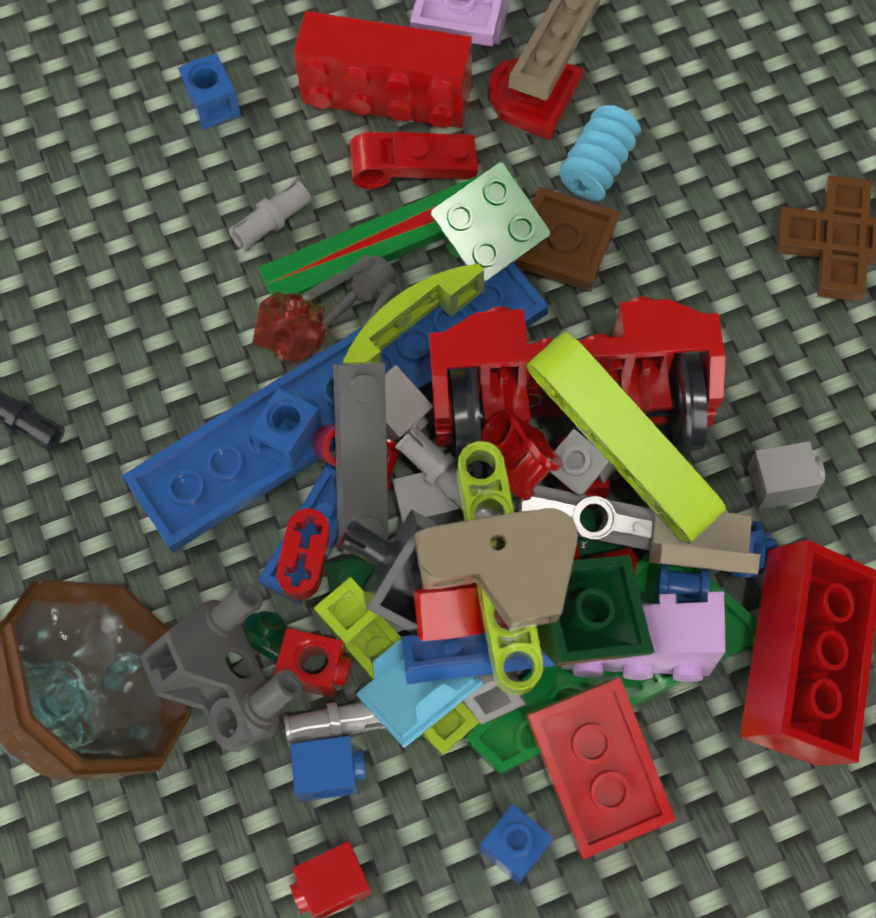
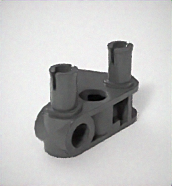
M247 582L244 584L240 583L222 601L211 599L204 602L139 655L155 695L201 709L216 742L230 752H241L254 742L271 738L279 725V711L294 699H298L303 693L300 679L294 672L287 669L284 671L280 670L271 680L266 682L240 624L263 605L262 595L259 590ZM227 652H234L240 655L243 660L233 667L230 659L226 658Z

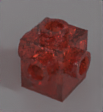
M276 291L260 303L252 344L274 351V355L282 360L301 361L313 350H318L324 341L327 325L322 323L325 308L312 304V300L304 301L302 294H283Z

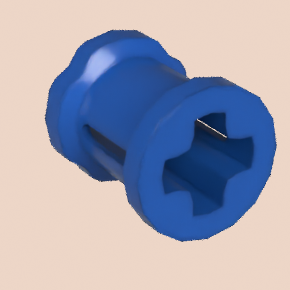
M660 564L656 604H660V595L676 594L677 604L708 602V592H710L709 569H701L699 573L669 570L668 565Z

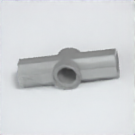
M539 485L533 489L535 494L529 501L520 498L518 512L540 508H558L567 512L574 519L579 537L650 551L654 511L651 508L607 500L599 496L577 495L573 492ZM589 504L596 505L603 515L601 525L594 531L585 530L580 523V513Z

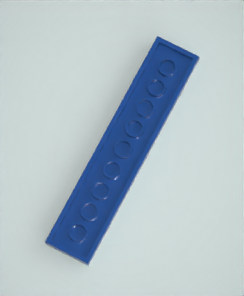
M512 262L484 282V292L452 317L438 306L381 351L382 362L385 363V374L397 365L423 394L432 388L429 333L444 332L472 314L486 312L493 307H508L512 310L524 309L527 328L546 316L549 306L514 262ZM363 326L122 475L172 553L320 460L315 455L311 443L293 471L255 451L249 431L278 387L290 394L298 391L310 397L317 404L322 426L335 423L333 364L343 363L351 344ZM447 369V378H449L450 369ZM287 420L280 424L278 429L290 431L296 428L299 422ZM335 436L330 441V453L336 449Z

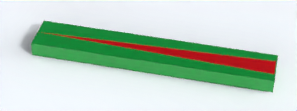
M481 175L258 267L260 276L276 309L302 299V295L305 292L356 264L365 254L370 258L372 256H379L389 262L446 238L431 216L432 209Z

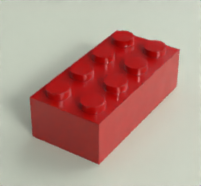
M305 11L294 49L302 103L321 109L329 107L347 110L358 115L372 114L391 117L401 122L409 120L428 123L439 128H463L472 89L471 36Z
M810 540L768 550L740 738L815 766L859 763L876 626L875 569Z

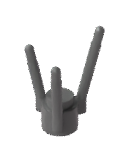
M365 254L356 264L305 292L302 298L304 301H309L353 277L354 280L351 282L352 291L320 322V327L326 329L358 298L367 302L372 299H378L366 321L367 323L398 291L396 285L393 284L397 279L393 267L382 257L372 256L370 258Z

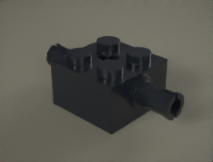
M411 509L396 536L388 540L360 525L359 522L351 521L347 527L350 532L349 534L344 532L339 548L347 550L375 565V571L363 589L366 609L418 635L414 591L423 589L418 566L414 535L421 530L440 526V524Z

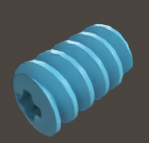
M612 105L598 107L592 113L590 121L583 128V133L576 139L575 146L569 151L567 159L560 166L559 174L561 180L574 195L591 203H600L604 200L605 190H608L613 185V177L620 173V164L627 161L628 152L635 147L636 139L634 136L641 132L637 120L624 109Z

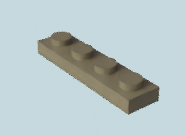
M552 0L510 73L508 88L548 100L602 0Z

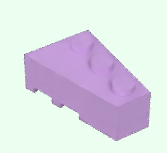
M708 592V602L677 604L676 594L660 595V604L642 603L654 648V653L651 655L564 665L562 669H573L575 676L587 678L600 677L603 675V671L623 672L624 678L632 680L653 678V673L673 674V680L680 682L701 681L703 676L710 675L725 653L724 592Z

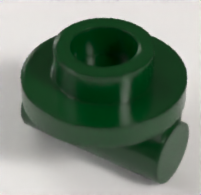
M263 611L251 614L245 619L242 626L251 648L277 663L286 628L288 627L283 619L275 613Z

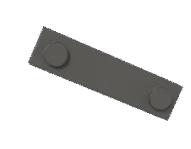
M379 361L333 364L338 551L342 554H352L347 550L340 549L339 543L344 532L349 534L350 530L347 527L353 520L388 539L385 363Z

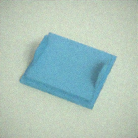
M399 640L373 661L375 679L362 688L356 696L405 748L475 692L483 683L477 676L407 684L402 641Z

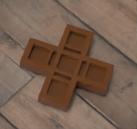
M829 175L825 183L823 211L782 207L779 215L776 253L820 258L817 296L861 302L865 295L867 264L876 265V218L870 217L871 180Z

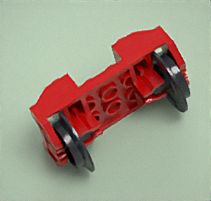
M636 297L628 302H620L613 338L605 334H595L578 341L654 425H665L666 438L689 462L691 451L703 449L707 427L713 426L716 408L720 407L724 398L725 350L719 313L704 314L669 299L654 300L650 297ZM493 307L486 312L472 314L444 332L429 333L436 446L450 445V441H453L454 431L457 467L462 450L471 443L481 441V429L497 411L508 410L527 423L530 422L531 418L567 416L535 381L526 367L555 338H544L537 343L528 344L524 309L512 310L508 307ZM447 369H450V381L447 382ZM482 461L471 462L467 467L470 466L474 478L483 479Z

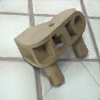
M540 508L430 527L414 535L423 588L441 589L478 583L510 630L558 621L563 609L578 540L577 526L574 519L567 512L558 508ZM495 538H500L504 541L505 547L502 550H495L491 547L490 542Z

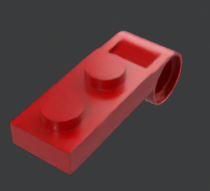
M364 132L354 136L349 142L352 181L357 187L363 189L383 187L390 181L391 177L471 179L476 177L479 171L474 135Z

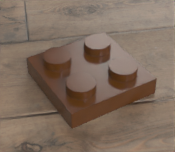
M539 187L532 205L550 230V235L514 260V264L519 269L592 292L619 222L620 212Z

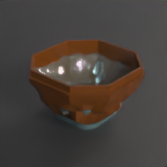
M58 580L32 581L0 622V742L5 752L13 760L27 764L35 772L58 781H91L100 778L110 779L160 771L191 716L188 705L155 695L139 655L163 636L169 628L123 585Z

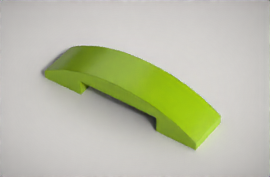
M479 264L461 266L432 275L407 288L391 299L366 323L351 344L343 363L382 362L381 351L438 306L452 317L484 292V269Z
M349 577L315 606L314 610L334 636L344 642L345 649L359 666L374 680L373 661L399 640L402 641V639L383 617L366 609L364 591ZM461 702L421 735L443 756L480 722L465 704Z

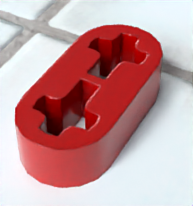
M302 509L297 511L290 517L286 527L276 578L282 592L294 600H305L312 597L321 585L331 541V530L326 517L318 510ZM308 523H315L317 532L320 535H312L309 547L305 549L303 548L302 535L298 532V529L306 530ZM300 559L305 560V570L307 576L311 578L310 580L303 579L300 587H294L291 578L287 575L288 573L295 574L298 571Z

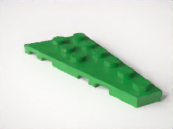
M648 551L637 563L635 578L642 603L656 604L660 564L649 563L650 551ZM668 565L669 570L692 573H699L701 571L700 568ZM710 578V592H724L725 653L717 663L719 664L754 646L758 620ZM562 666L543 667L542 675L537 684L529 692L523 694L525 705L482 725L479 723L465 737V742L499 776H502L541 756L526 719V713L614 677L621 678L632 708L682 682L673 680V674L653 673V678L632 680L624 678L623 672L603 671V675L600 677L587 678L575 676L573 669H562ZM532 670L520 682L527 681L532 675Z

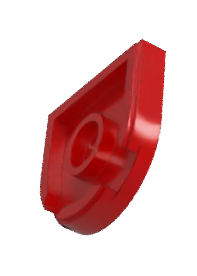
M520 57L509 61L508 59L503 60L496 66L489 80V101L493 111L502 121L513 127L552 140L583 78L584 69L567 63L548 100H544L508 88L510 73Z

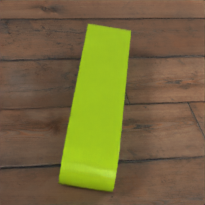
M566 331L561 332L527 364L526 367L529 373L542 389L682 541L691 544L727 510L717 493L585 347Z
M477 441L467 445L459 456L457 482L464 520H475V515L485 508H492L501 515L514 513L501 451L495 445L484 441ZM484 461L492 467L494 473L486 479H476L468 473L466 467L471 462ZM495 538L490 542L491 547L495 550H502L505 547L504 541L500 538ZM476 583L495 682L503 692L510 695L525 694L537 684L543 672V659L536 626L514 630L501 628L494 619L496 609L479 584ZM513 656L526 659L532 669L531 677L524 682L510 680L504 672V662Z

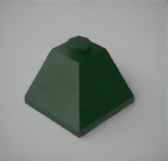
M630 555L573 560L563 609L558 621L536 625L540 648L555 666L646 656L654 653Z

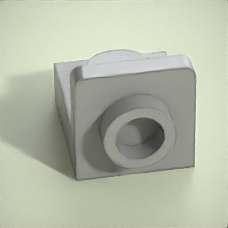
M573 429L555 450L563 466L558 471L551 470L550 473L577 495H583L596 479L604 483L615 471V468L589 440Z

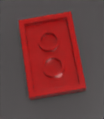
M614 677L525 714L576 849L582 859L591 857L676 821L621 678Z

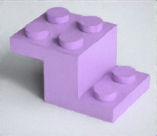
M416 0L410 20V27L471 36L472 43L493 46V43L500 44L510 0Z

